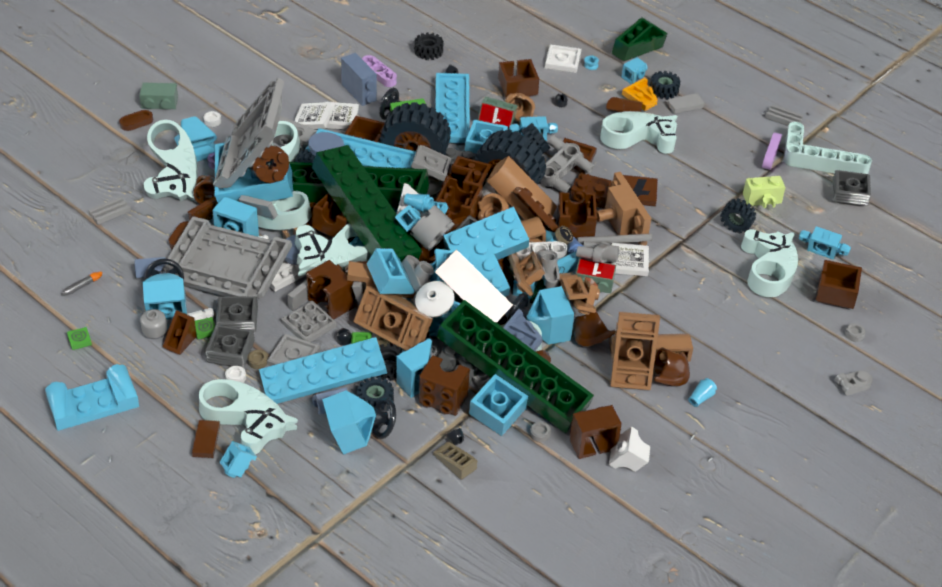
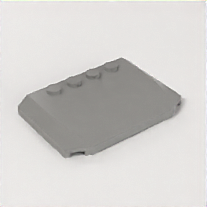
M276 78V82L272 80L233 126L232 134L227 136L214 186L218 188L231 187L239 177L244 176L248 167L251 168L255 159L262 156L264 149L271 146L282 110V90L284 85L282 79Z
M192 216L167 259H171L181 266L184 272V286L225 297L256 296L259 299L265 296L289 253L292 243L290 240L273 237L270 240L213 226L209 220ZM167 264L163 266L164 271H169L173 268Z

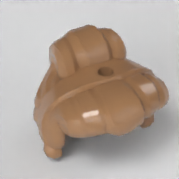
M522 93L509 94L504 100L505 102L518 105L515 121L520 123V117L533 116L535 103L530 97Z
M495 193L487 194L481 201L477 202L480 210L477 218L482 220L509 209V205L502 196Z

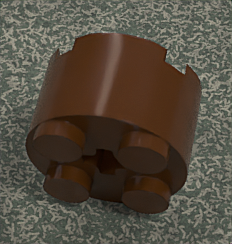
M271 144L269 148L266 147L260 158L257 157L253 166L248 168L260 180L274 183L283 180L289 169V157L283 149Z

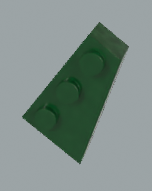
M641 17L615 39L611 54L622 61L641 56L662 48L668 33Z

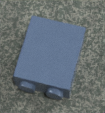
M356 53L342 57L341 76L344 88L362 106L377 101V74Z

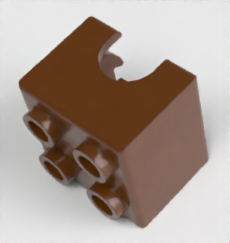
M448 177L435 202L447 203L449 208L447 211L452 212V220L463 216L476 218L479 212L477 202L482 199L483 186L472 184V190L464 191L459 188L457 179Z
M329 192L313 207L312 227L321 233L335 237L344 226L349 224Z
M559 192L557 208L558 227H567L575 238L595 236L597 224L596 194L586 193L583 201L572 202L569 199V193Z
M328 260L306 273L308 301H313L316 304L327 302L329 305L325 307L329 311L326 313L335 320L354 308V299L356 298L352 288L354 281L347 280V274L343 272L340 265H335L331 260Z
M432 355L420 374L419 403L428 408L438 409L444 414L457 416L468 397L470 368L459 365L453 372L443 371L440 366L443 359Z

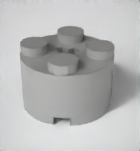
M436 205L428 210L429 215L423 216L412 228V232H410L429 251L438 245L443 239L442 236L455 225Z

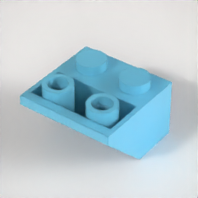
M376 248L367 262V266L379 293L414 294L413 286L393 249Z
M430 338L397 356V384L411 398L419 394L420 374L431 358L432 340Z

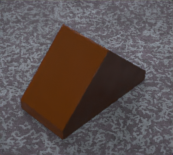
M176 310L163 348L181 355L197 337L194 317Z

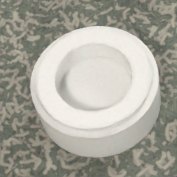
M215 111L207 112L204 115V124L209 127L220 125L221 115Z
M232 366L226 370V380L245 382L246 371L243 367Z

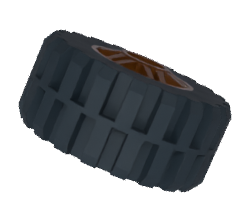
M411 102V104L404 103L401 106L395 107L388 114L382 129L381 142L382 144L415 152L417 147L422 145L445 155L451 137V129L448 121L443 119L444 116L440 112H436L434 107L430 108L427 104L422 103L420 105L417 102Z
M500 130L492 133L475 156V161L492 165L487 178H489L495 165L508 156L537 185L544 177L546 171L545 157L542 156L540 148L538 149L536 147L537 144L534 141L531 142L529 137L522 136L517 131Z

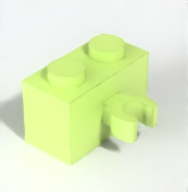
M781 176L746 178L743 196L747 205L750 203L751 206L762 205L763 208H766L768 204H772L774 208L776 204L782 203L786 187Z

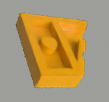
M643 78L622 89V95L627 99L643 102L642 109L644 111L656 106L658 101L656 95L653 94V89L647 84V78Z

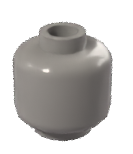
M151 309L142 314L140 318L141 330L146 337L159 338L166 333L167 320L162 311Z

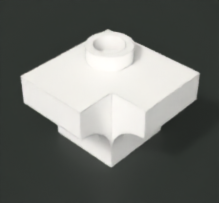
M633 427L627 429L620 435L618 444L611 448L609 461L611 467L615 469L626 467L636 472L649 463L650 446L640 439L637 429Z

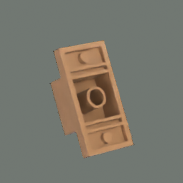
M621 172L614 173L613 181L611 182L612 187H608L606 207L603 210H597V222L608 220L617 235L649 234L650 215ZM648 241L638 242V244L645 246Z
M367 286L353 322L407 351L418 343L425 341L433 318L421 313L415 304L396 294H380L378 289Z
M619 312L612 356L611 387L651 390L660 315Z

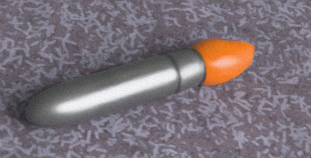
M102 272L91 273L89 276L66 287L61 292V295L67 296L87 284L97 281L101 278Z

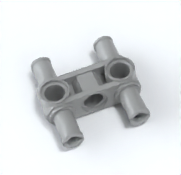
M553 135L548 140V144L558 152L546 163L545 175L540 183L544 187H555L560 192L570 193L572 186L568 185L562 178L574 166H578L587 174H590L595 165L584 158L577 144L564 143Z

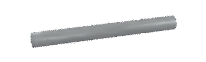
M652 234L578 237V241L581 244H584L585 241L595 243L652 241Z

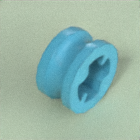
M596 56L585 57L584 67L586 69L595 70L598 68L599 59Z

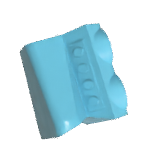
M196 116L181 120V128L190 138L197 162L206 160L211 153H215L214 141L217 139V136ZM179 134L174 138L177 143V146L179 145L178 142L180 140Z

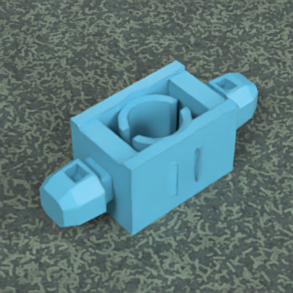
M546 116L520 117V125L512 124L509 126V130H512V132L517 131L520 135L524 136L521 131L533 123L545 140H547V133L553 134L558 132V125L556 123L547 124Z
M816 226L813 233L803 230L799 235L801 241L809 243L807 251L833 260L837 252L841 255H849L851 247L840 243L842 238L840 234Z

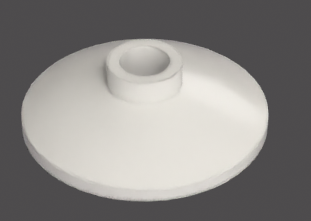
M429 282L423 285L417 292L415 298L416 307L421 313L429 317L442 316L451 309L454 303V292L444 282Z

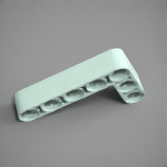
M791 122L789 124L783 159L785 164L829 173H835V170L869 173L872 159L868 155L803 145L804 125L799 122Z

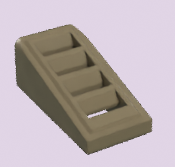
M447 442L433 452V455L461 480L477 469V459L451 442Z

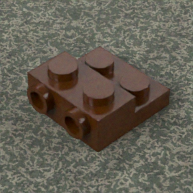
M580 173L572 186L570 200L581 202L584 200L586 193L596 194V207L605 208L608 187H612V180Z

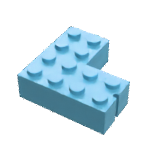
M225 142L215 144V177ZM290 164L283 180L274 183L260 180L247 168L244 176L239 177L231 187L218 188L215 186L217 202L219 203L223 197L239 202L241 195L266 201L293 197L292 169Z
M514 207L443 235L444 245L447 250L453 252L458 250L504 297L509 295L510 286L497 260L529 247L528 235Z

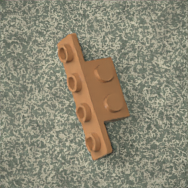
M533 251L523 260H520L515 253L509 255L506 258L511 264V270L515 273L513 277L518 282L516 284L522 293L526 292L529 296L533 295L530 285L539 281L545 274L538 255Z
M585 277L584 285L589 298L572 299L571 301L579 313L589 315L590 312H596L594 301L598 300L600 289H598V285L592 278Z

